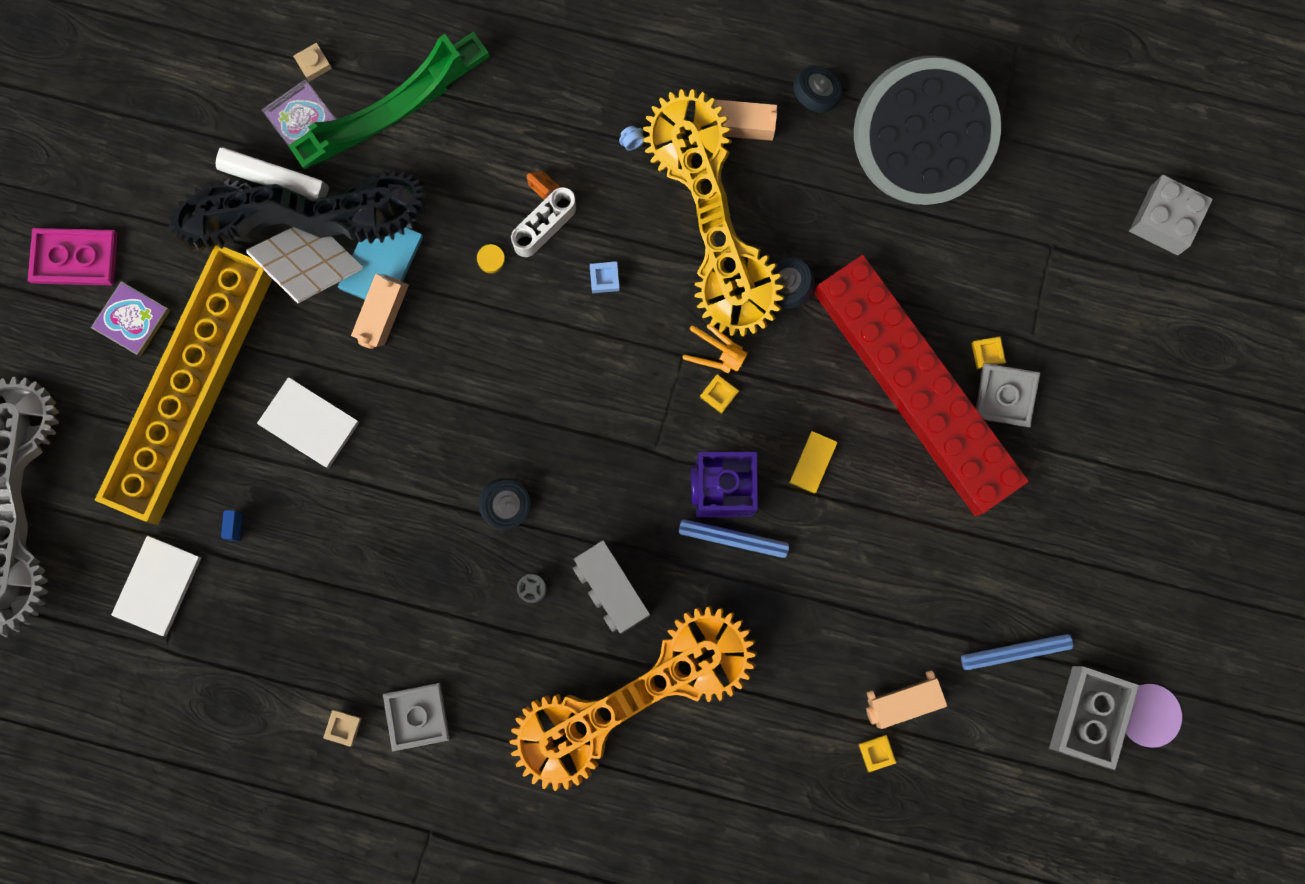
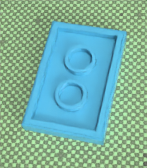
M404 228L405 234L395 233L394 240L387 236L383 243H380L379 238H376L372 244L369 243L367 238L362 243L358 242L352 257L363 266V269L340 281L338 288L365 300L375 274H386L403 282L423 239L422 234Z

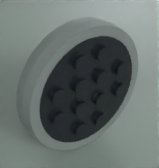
M942 56L912 58L902 61L882 73L865 92L859 104L854 123L855 150L859 162L869 179L881 191L894 199L921 205L938 204L952 200L976 185L991 166L997 153L1001 136L1000 111L991 88L970 67L954 59Z

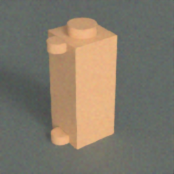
M717 100L714 108L720 106L724 108L720 117H729L730 119L723 124L724 127L732 129L731 132L725 134V137L773 141L777 119V105ZM716 121L708 126L711 127L717 125L718 122Z
M375 274L351 336L357 338L360 345L370 349L385 345L409 286L408 284L386 274Z
M933 671L926 672L928 680L875 697L873 690L867 692L870 707H867L866 711L871 724L876 723L877 728L883 729L947 707L938 679L935 678Z

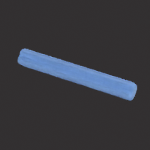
M686 519L681 521L679 527L681 535L781 558L787 557L789 551V544L787 542Z
M1069 634L965 654L961 656V663L964 670H971L1070 650L1073 648V641Z

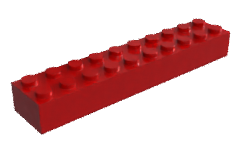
M861 255L817 286L814 295L975 517L984 514L1029 482L864 255Z

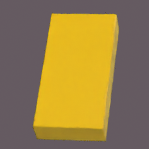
M812 431L789 483L815 494L837 442Z

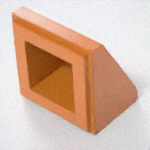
M543 171L530 172L527 175L529 187L544 200L554 190L560 188Z

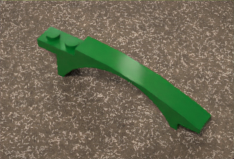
M474 31L454 45L444 34L438 38L430 55L418 70L393 92L354 114L331 121L312 123L308 126L309 132L288 146L304 169L322 162L367 140L414 113L448 91L446 86L489 58L490 55Z

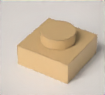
M317 43L293 56L308 81L332 69Z
M332 710L323 738L350 747L353 746L362 718L338 710Z

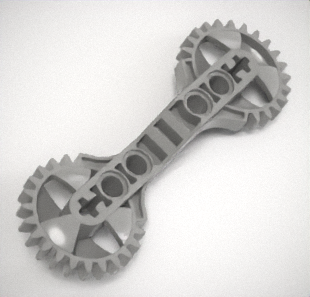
M12 377L10 384L3 378L0 380V396H3L6 403L0 404V474L5 471L0 476V563L6 560L5 564L0 567V634L4 637H8L10 628L17 633L20 632L19 624L21 622L30 625L28 616L30 614L34 616L39 615L34 609L35 606L45 604V602L39 599V596L48 593L46 589L40 587L48 582L45 577L41 576L45 570L38 565L40 561L26 547L28 524L21 496V485L24 468L43 453L40 444H50L46 436L55 435L56 432L51 426L59 424V421L54 417L59 411L54 407L56 402L49 392L37 382L31 383L27 378L20 382L16 377ZM26 415L42 416L41 425L30 426V421ZM10 533L9 537L3 541L4 536ZM20 586L31 587L30 595L18 596ZM11 606L14 616L7 620L1 609Z

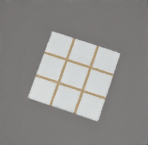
M295 227L247 249V254L297 303L310 298L363 269V266L333 237L319 238Z

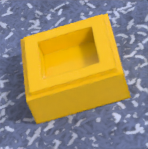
M1001 337L977 340L971 343L977 369H982L983 363L998 366L1006 364Z
M717 374L700 395V398L722 414L739 393V390Z
M887 735L858 744L868 772L896 763Z

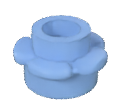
M635 126L625 128L621 132L619 139L621 146H624L627 151L640 147L644 143L643 129L635 128Z

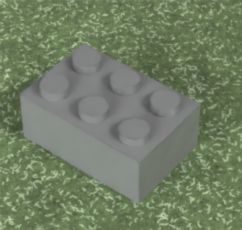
M604 541L574 558L577 564L573 567L574 572L582 584L588 581L592 588L588 594L597 608L603 605L608 613L603 618L612 632L618 630L620 634H623L650 616Z
M1073 666L1049 749L1115 770L1139 685L1083 666Z

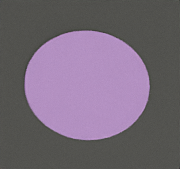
M1155 684L1140 685L1126 734L1135 743L1145 747L1164 746L1171 742L1180 730L1182 724L1180 704L1176 697L1162 686Z

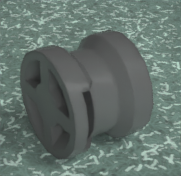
M535 574L523 576L517 585L519 597L528 603L541 601L547 592L544 580Z

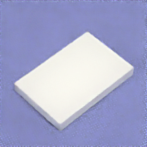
M288 377L257 424L329 469L359 422Z
M147 536L111 615L166 637L202 557Z

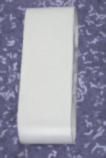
M561 187L554 190L513 230L511 240L514 250L518 255L522 257L532 256L575 214V196L570 189ZM562 199L570 201V205L566 208H559L556 204ZM542 220V221L546 222V221L548 220V221H549V224L546 225V224L542 223V224L540 225V224H539V221ZM522 237L532 239L531 243L527 246H520L518 241Z

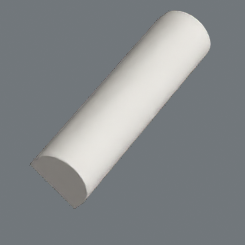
M223 147L219 148L216 157V168L219 171L264 186L278 184L311 199L326 197L329 187L322 180Z

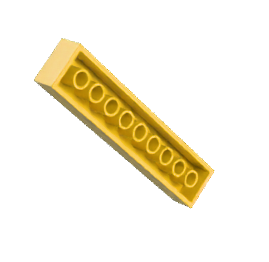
M218 245L212 250L95 501L145 522L159 525L273 279L252 258L226 247L221 249Z

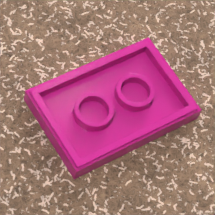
M32 228L28 282L31 284L114 286L118 233L115 230Z

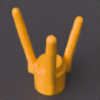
M710 324L707 325V328L726 343L727 346L695 326L690 327L692 332L723 351L719 358L723 363L690 355H683L682 358L684 360L721 369L726 373H729L731 369L738 372L748 354L742 350L743 347L734 343L714 326L711 327Z

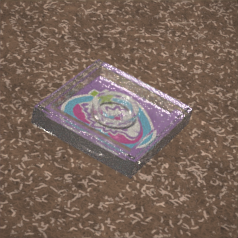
M306 79L262 109V112L287 145H290L309 132L308 126L312 123L335 120V117Z

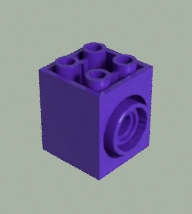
M698 452L696 465L691 467V503L696 505V517H753L758 510L757 452Z

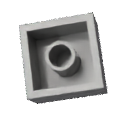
M1162 175L1151 185L1129 232L1179 255L1191 246L1213 199Z

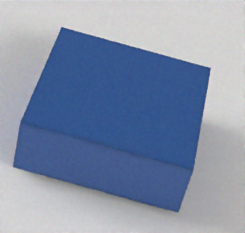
M231 510L223 512L222 539L240 541L242 513Z

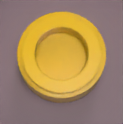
M496 245L483 246L477 254L479 267L486 273L498 272L505 263L503 251Z

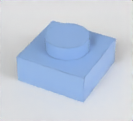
M617 262L590 264L592 293L619 291Z

